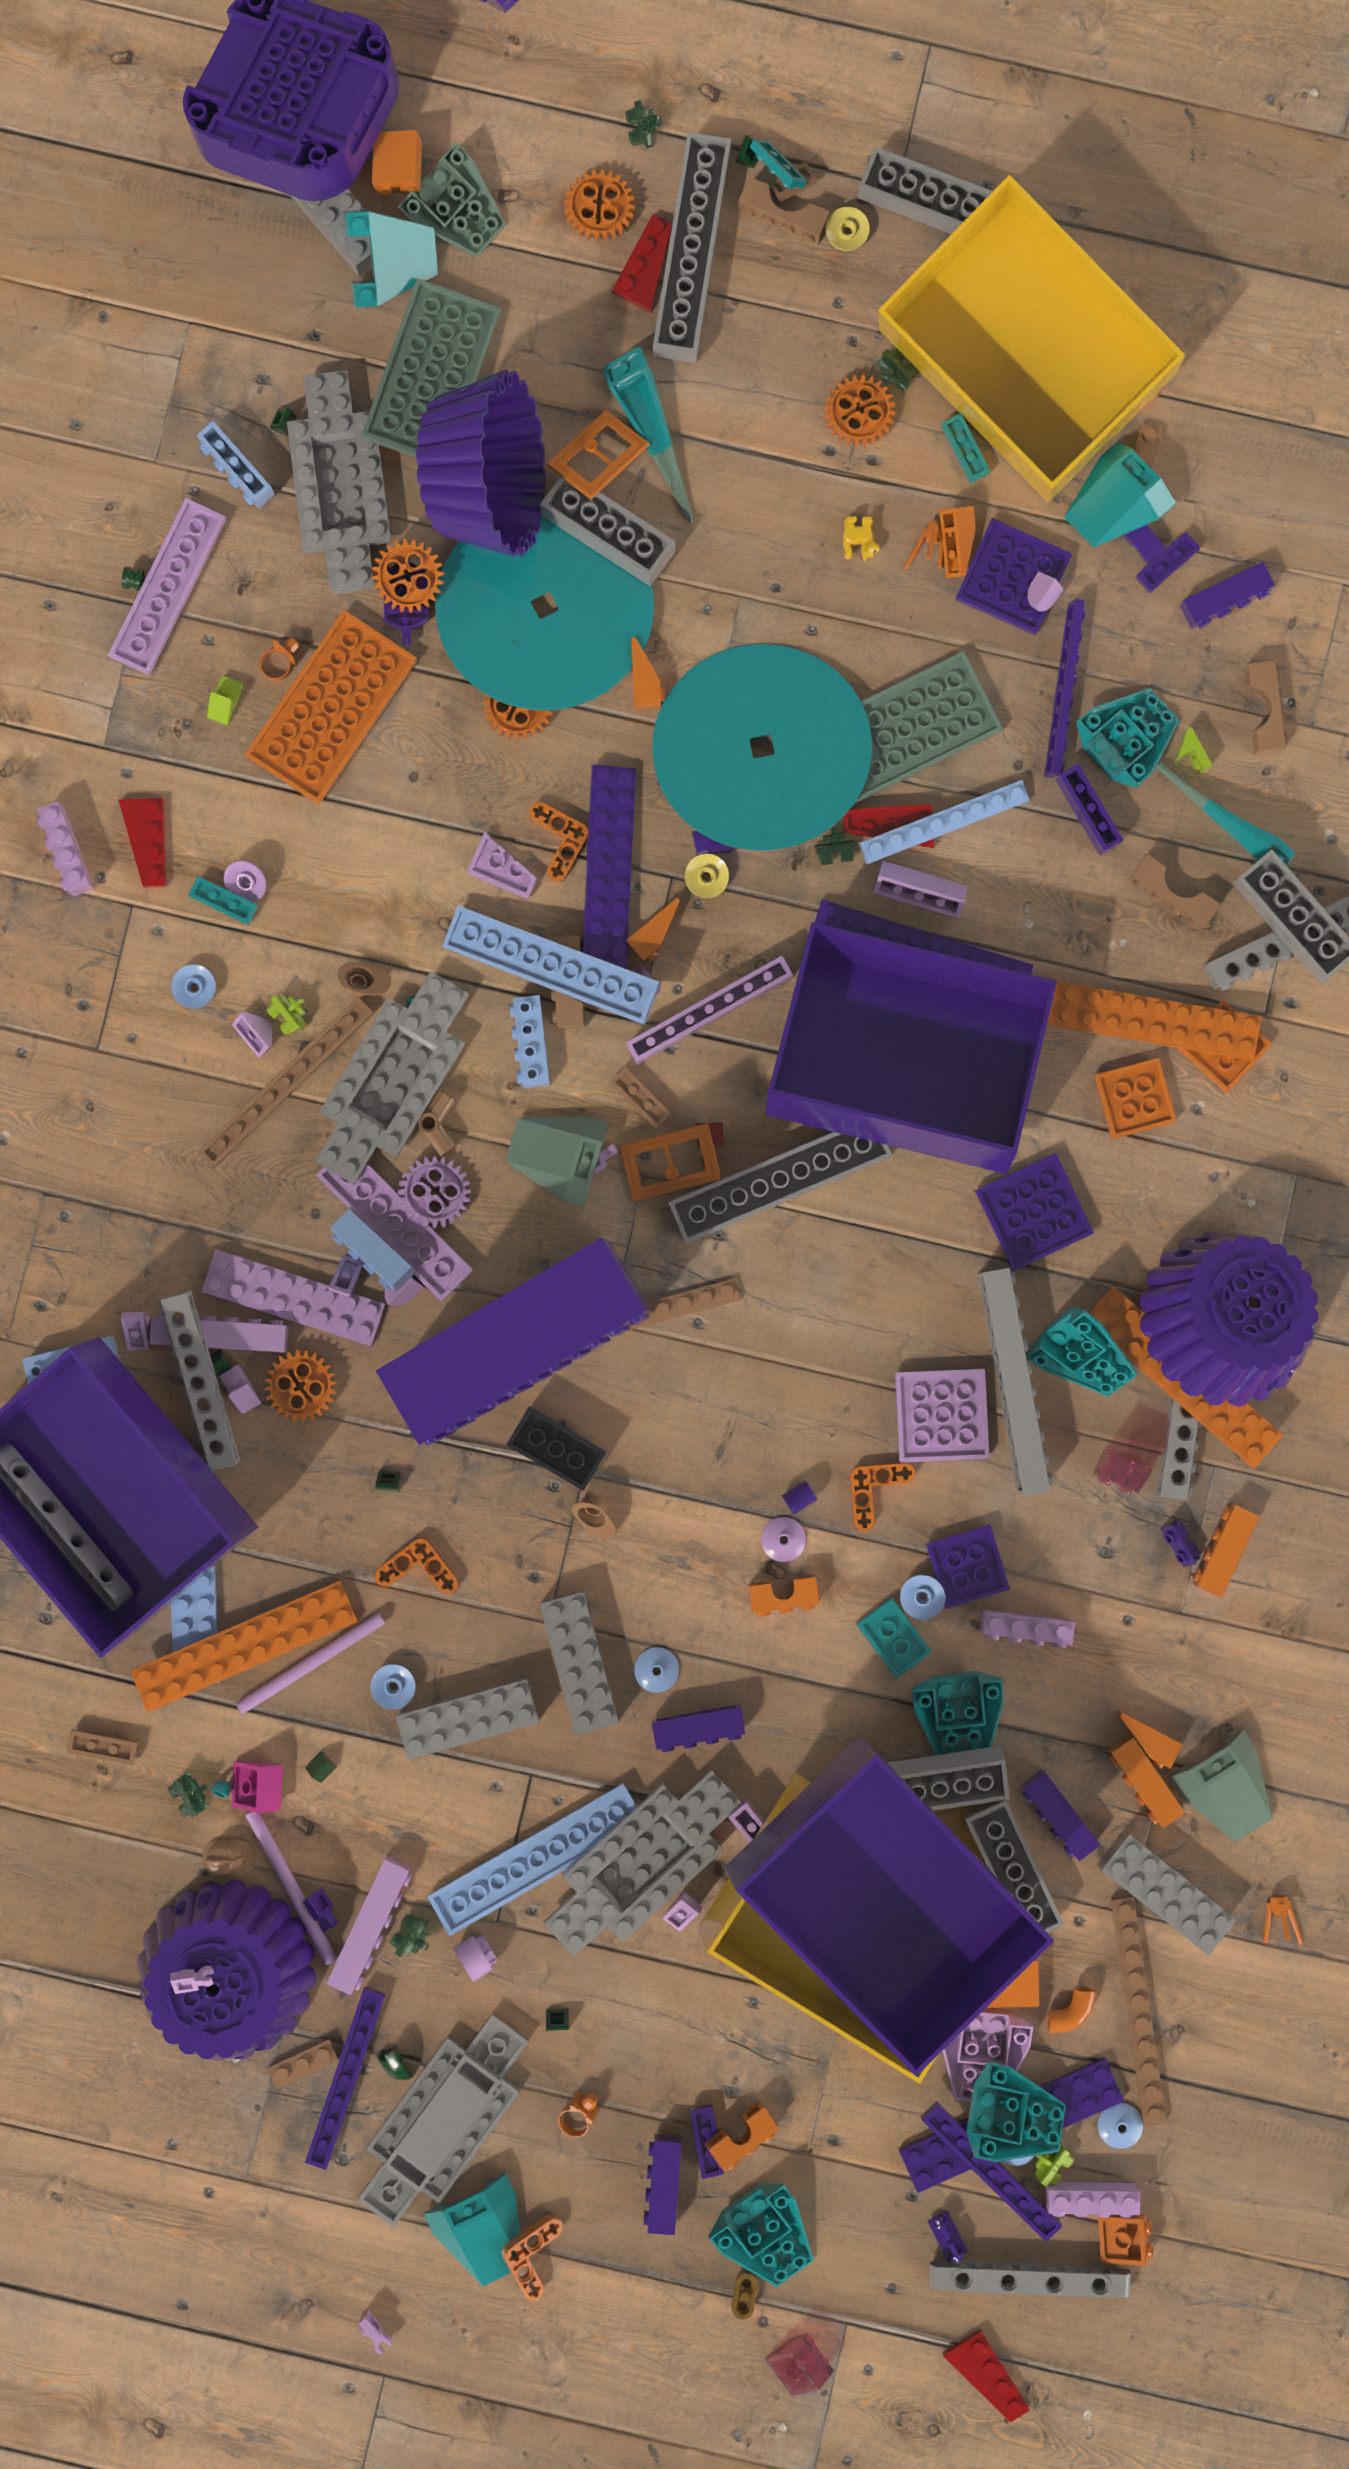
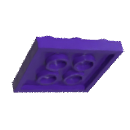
M990 1524L925 1543L936 1580L942 1585L945 1592V1609L1010 1590Z

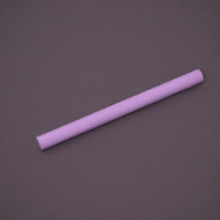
M380 1612L376 1613L236 1703L237 1708L242 1714H245L386 1624Z
M249 1812L245 1816L325 1965L332 1963L337 1959V1956L320 1928L319 1922L317 1920L314 1921L302 1902L306 1898L260 1813Z

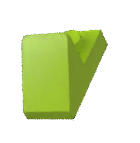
M222 675L216 692H211L207 718L228 726L244 684Z
M1191 726L1182 735L1174 762L1190 755L1191 765L1195 770L1198 769L1201 774L1207 771L1212 766V763Z

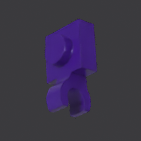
M323 1888L316 1890L302 1901L314 1921L320 1919L319 1925L323 1932L334 1928L338 1924L337 1919L330 1911L334 1906Z

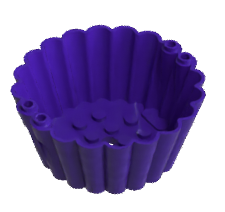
M504 369L470 385L438 395L432 401H429L426 406V412H423L421 415V427L417 432L416 460L418 464L417 480L420 485L421 501L425 504L426 516L431 520L434 530L439 531L444 537L515 557L518 555L523 557L536 544V535L540 531V504L544 500L543 491L546 487V472L544 468L545 447L541 440L542 426L539 417L536 416V403L533 396L529 395L526 381L520 380L516 371L509 372L507 369Z
M1211 1231L1205 1233L1201 1238H1184L1180 1242L1178 1249H1170L1163 1252L1160 1257L1161 1267L1151 1269L1147 1275V1284L1150 1289L1145 1290L1140 1297L1141 1308L1146 1312L1140 1320V1328L1144 1335L1150 1338L1147 1345L1149 1355L1156 1361L1162 1362L1161 1370L1163 1375L1170 1381H1180V1387L1187 1395L1199 1396L1202 1394L1204 1399L1212 1405H1220L1227 1399L1230 1404L1241 1407L1246 1405L1251 1398L1259 1401L1266 1400L1270 1397L1274 1388L1285 1387L1289 1383L1294 1370L1299 1368L1304 1361L1319 1318L1318 1312L1315 1309L1318 1295L1314 1289L1310 1288L1312 1277L1307 1271L1301 1270L1302 1264L1299 1258L1294 1255H1288L1283 1245L1269 1243L1263 1237ZM1249 1297L1257 1300L1258 1307L1256 1309L1248 1306Z
M230 1880L223 1887L217 1882L207 1881L199 1887L197 1892L193 1890L180 1892L175 1899V1906L167 1905L158 1911L156 1926H151L144 1933L143 1943L145 1950L141 1952L137 1959V1967L141 1976L138 1990L147 2008V2014L152 2025L156 2029L162 2030L163 2038L167 2043L178 2044L179 2049L184 2054L199 2055L207 2060L223 2061L226 2058L247 2059L255 2051L272 2049L278 2042V2036L288 2035L294 2031L297 2025L296 2016L304 2013L310 2004V1998L306 1991L311 1989L316 1981V1973L309 1966L315 1957V1950L308 1941L304 1940L306 1928L303 1922L296 1917H291V1908L286 1901L282 1899L271 1900V1895L266 1888L252 1886L247 1889L246 1885L239 1880ZM204 1966H212L214 1973L205 1977H212L213 1983L219 1986L218 1994H210L207 1991V1986H199L198 1991L175 1994L170 1982V1973L192 1969L197 1973Z

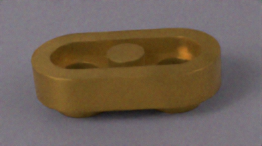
M742 2271L737 2275L731 2302L733 2315L742 2320L748 2319L753 2314L758 2291L757 2276L750 2271ZM749 2279L751 2283L749 2285L743 2284V2280ZM745 2302L747 2305L742 2308L739 2306V2303Z

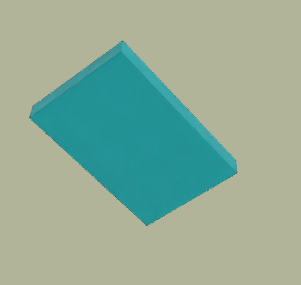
M892 1597L856 1623L896 1679L932 1653L931 1649Z

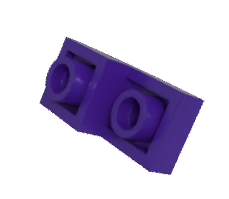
M1147 525L1123 535L1127 542L1134 546L1145 563H1149L1165 549Z

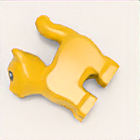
M847 517L844 521L843 533L845 559L851 558V546L862 545L861 553L864 561L867 558H872L880 549L879 545L873 540L872 517H863L862 526L855 525L857 517Z

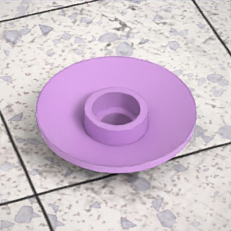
M240 860L233 862L225 870L224 884L228 891L251 902L258 901L264 895L266 879L262 871L255 864Z
M778 1517L771 1520L764 1527L761 1535V1544L765 1553L770 1558L780 1562H787L797 1558L802 1553L806 1543V1536L802 1526L796 1520L789 1517ZM781 1536L788 1538L786 1544L780 1543L779 1539Z

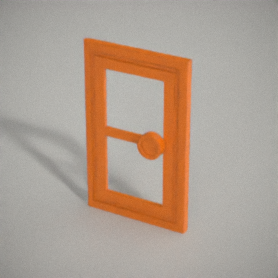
M605 410L547 463V466L589 499H592L650 444ZM607 425L632 444L615 461H611L597 450L598 443L593 439ZM583 447L586 451L593 452L609 465L591 483L566 465Z
M708 1123L620 1146L633 1202L722 1180ZM699 1138L706 1171L678 1178L679 1171L673 1166L669 1146ZM664 1147L669 1166L665 1170V1176L669 1180L642 1187L635 1154Z

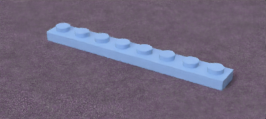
M1020 780L859 843L866 864H869L1030 800L1023 780Z

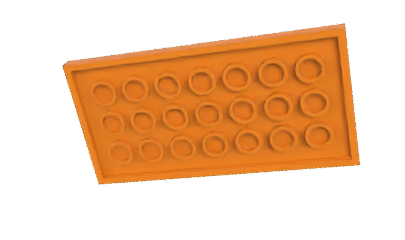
M343 609L245 753V757L317 805H320L417 662V657Z

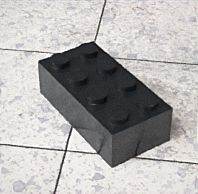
M532 1406L528 1407L506 1446L583 1491L607 1452L605 1449Z

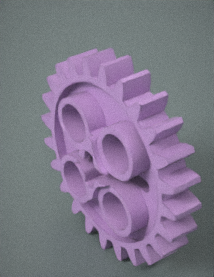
M436 1156L433 1157L432 1162H429L428 1158L424 1157L423 1164L416 1160V1168L408 1167L410 1174L403 1173L402 1176L407 1181H400L399 1183L401 1187H404V1189L398 1191L399 1195H404L399 1200V1203H406L403 1212L410 1210L408 1218L416 1216V1224L423 1220L425 1228L429 1222L432 1223L433 1229L436 1228L437 1223H440L444 1228L446 1221L453 1224V1216L460 1219L461 1214L459 1211L465 1212L467 1210L463 1204H469L470 1199L465 1197L471 1194V1190L465 1189L469 1186L470 1182H463L467 1174L459 1175L460 1166L455 1169L452 1168L454 1161L449 1162L447 1165L445 1164V1157L440 1162H437ZM436 1172L439 1174L440 1180L436 1182L430 1180L429 1174ZM420 1178H423V1179L425 1180V1182L427 1183V1185H426L425 1183L421 1182V1181H420ZM417 1187L422 1188L425 1195L417 1197L414 1195L413 1189ZM446 1188H453L456 1191V1196L448 1197L444 1190ZM431 1189H432L433 1191L436 1190V1189H438V1190H439L438 1195L435 1194V1195L432 1196V1195L430 1194V1193H431ZM441 1199H443L445 1202H448L449 1206H445L444 1202ZM437 1203L441 1210L434 1213L429 1209V1205Z

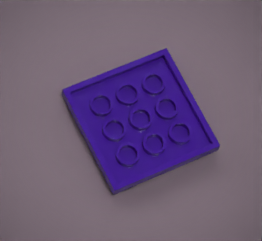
M991 518L955 600L1036 636L1046 611L1040 612L1030 605L1028 589L1038 572L1055 578L1060 583L1072 553Z
M1056 1153L974 1191L1012 1272L1094 1234Z

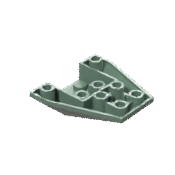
M457 142L453 144L436 166L421 181L420 192L411 191L397 207L409 221L434 227L436 237L476 258L506 225L473 159Z
M590 1116L518 1118L505 1161L563 1202L585 1207L592 1177L610 1122Z
M1244 1729L1224 1741L1226 1743L1225 1746L1192 1767L1185 1765L1168 1776L1178 1795L1234 1842L1239 1841L1273 1819L1257 1751Z

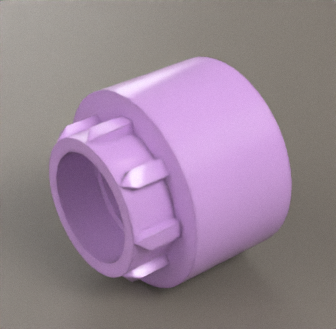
M472 1936L454 1947L455 1952L473 1982L492 1971L491 1965L495 1964L498 1960L484 1936H480L477 1939Z

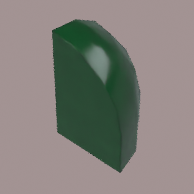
M397 2046L376 2056L389 2077L395 2080H409L413 2078Z

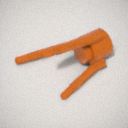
M930 521L927 529L923 528L921 537L910 554L904 570H907L925 538L929 543L926 555L928 560L931 558L934 544L939 543L938 568L942 569L944 552L940 522Z
M1287 1895L1269 1897L1270 1902H1266L1267 1912L1263 1942H1268L1271 1914L1274 1912V1916H1281L1286 1940L1290 1939L1286 1915L1289 1914L1298 1942L1302 1945L1303 1940L1292 1910L1291 1900H1288Z

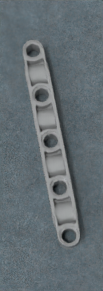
M7 1442L0 1446V1478L4 1481L5 1485L111 1610H118L133 1598L134 1594L130 1586L17 1450ZM13 1471L18 1472L21 1478L16 1477ZM42 1506L48 1507L50 1513L45 1512ZM71 1540L76 1541L79 1547H74ZM100 1575L105 1576L108 1582H103Z
M934 2260L929 2263L928 2287L939 2291L1127 2298L1130 2297L1131 2271L1118 2267L960 2261L955 2263V2261ZM960 2273L967 2274V2277L963 2280L956 2278ZM1012 2275L1010 2281H1002L1003 2276ZM1055 2276L1058 2278L1055 2283L1047 2282L1050 2277ZM1095 2279H1103L1100 2285H1093Z

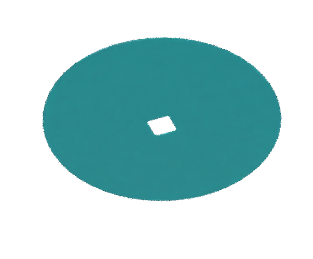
M540 515V531L536 535V544L523 557L518 555L512 557L459 541L445 562L442 570L445 575L439 578L444 584L437 586L441 593H436L435 614L438 632L446 653L465 679L481 692L497 701L514 707L542 711L570 708L591 701L609 691L633 668L631 638H636L642 650L645 649L653 623L654 595L652 585L645 584ZM549 592L559 610L540 619L531 601Z
M753 644L727 649L714 654L698 663L679 679L665 698L658 713L652 739V755L654 769L662 792L673 809L688 825L706 837L727 846L754 851H770L796 846L812 840L826 832L846 815L856 802L867 780L872 757V737L867 714L859 697L845 678L834 668L817 657L798 649L781 645ZM770 735L775 753L770 756L754 758L749 740L755 737Z

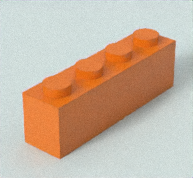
M1234 1504L1225 1507L1221 1515L1223 1521L1220 1527H1216L1212 1534L1213 1542L1211 1547H1207L1203 1553L1202 1559L1204 1562L1201 1568L1198 1567L1193 1575V1580H1195L1193 1585L1220 1598L1223 1597L1260 1516Z
M1128 1735L1108 1749L1111 1754L1108 1757L1116 1769L1118 1767L1121 1768L1124 1773L1121 1776L1129 1788L1131 1786L1134 1787L1137 1792L1134 1795L1141 1806H1147L1150 1811L1147 1815L1154 1825L1159 1824L1164 1828L1185 1814L1134 1737Z

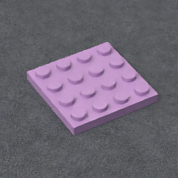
M985 1369L895 1373L899 1462L989 1459Z

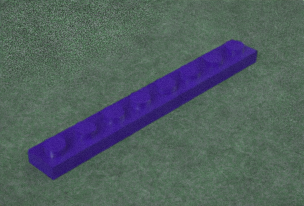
M1075 599L1067 606L1044 777L1047 778L1059 776L1065 766L1063 755L1068 744L1066 733L1071 722L1069 711L1074 701L1072 689L1077 679L1075 668L1080 657L1078 646L1083 635L1081 624L1086 614L1084 608L1085 601Z
M367 1987L363 1988L305 2161L307 2164L327 2170L386 1995L385 1993Z
M936 2101L920 2116L921 2120L1045 2242L1063 2227L1061 2222L1055 2216L1049 2214L1047 2208L1000 2162L974 2157L967 2130L941 2104Z

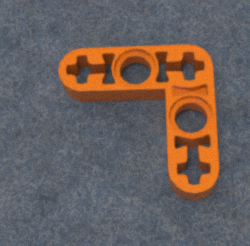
M536 802L529 809L531 820L563 837L547 869L549 879L552 882L561 883L567 878L587 841L588 829L583 823L547 804ZM543 808V813L549 816L550 812L553 813L549 818L548 824L545 823L547 821L545 817L540 815L536 818L535 809ZM557 817L563 818L565 821V826L561 829H556L552 825L553 820ZM570 822L572 823L571 828L575 831H578L579 828L582 829L583 837L574 838L575 834L568 830V834H565ZM565 847H570L574 850L572 858L566 859L562 856L561 852ZM559 858L563 863L569 865L568 867H566L563 864L561 868V872L563 873V875H558L555 878L553 877L554 873L552 869H558L560 862L557 861V859Z
M908 1463L858 1466L852 1469L850 1484L853 1521L858 1530L866 1532L874 1526L872 1486L911 1482L915 1477V1469L912 1465ZM891 1467H895V1472L902 1471L903 1467H906L907 1470L911 1471V1474L907 1475V1479H904L901 1475L895 1476L896 1481H892L893 1472ZM881 1468H885L889 1472V1477L885 1481H879L876 1477L877 1471ZM859 1470H862V1473L867 1475L863 1479V1486L868 1485V1490H855L854 1486L859 1487L858 1479H854V1475H857ZM861 1492L866 1493L869 1498L868 1502L865 1505L857 1504V1494ZM870 1507V1512L865 1511V1516L867 1519H870V1523H867L866 1527L863 1528L862 1524H858V1520L862 1518L861 1511L856 1513V1508L866 1509Z
M418 1538L381 1566L375 1574L376 1582L380 1586L385 1587L394 1583L419 1563L442 1593L452 1594L459 1586V1580L432 1544L425 1538ZM417 1543L421 1545L425 1543L427 1546L424 1549L428 1555L430 1552L434 1554L425 1563L422 1561L425 1555L422 1552L417 1553L415 1551L418 1548ZM400 1556H406L409 1559L410 1564L407 1568L403 1569L398 1566L397 1559ZM431 1560H438L441 1564L440 1571H430L428 1567ZM392 1563L395 1570H397L400 1574L397 1576L396 1572H394L389 1576V1582L387 1580L382 1581L380 1579V1577L382 1576L381 1571L383 1570L385 1573L388 1572L390 1569H392V1567L389 1566V1564ZM446 1569L448 1573L444 1576L447 1580L453 1579V1589L449 1587L445 1589L443 1587L445 1581L442 1577L439 1580L435 1577Z
M553 2214L544 2216L509 2241L502 2249L504 2261L521 2292L529 2301L540 2299L544 2292L543 2284L534 2270L529 2257L557 2238L563 2230L562 2222ZM551 2223H553L554 2227L552 2230H550L549 2226ZM540 2230L545 2234L544 2236L541 2235ZM537 2235V2241L533 2245H528L529 2237ZM513 2250H515L516 2254L514 2257L511 2254ZM527 2266V2273L524 2276H518L519 2269ZM529 2281L534 2285L535 2290L531 2292L527 2284Z

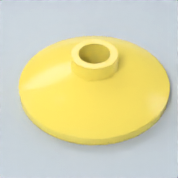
M839 208L827 220L826 236L829 242L839 250H856L866 242L869 236L870 226L868 219L864 213L856 208ZM849 230L851 234L846 235L843 233V231Z
M713 854L696 856L688 863L685 870V883L688 889L700 898L708 899L718 896L725 890L729 881V871L722 859ZM704 872H708L710 874V879L708 881H705L702 878V874Z

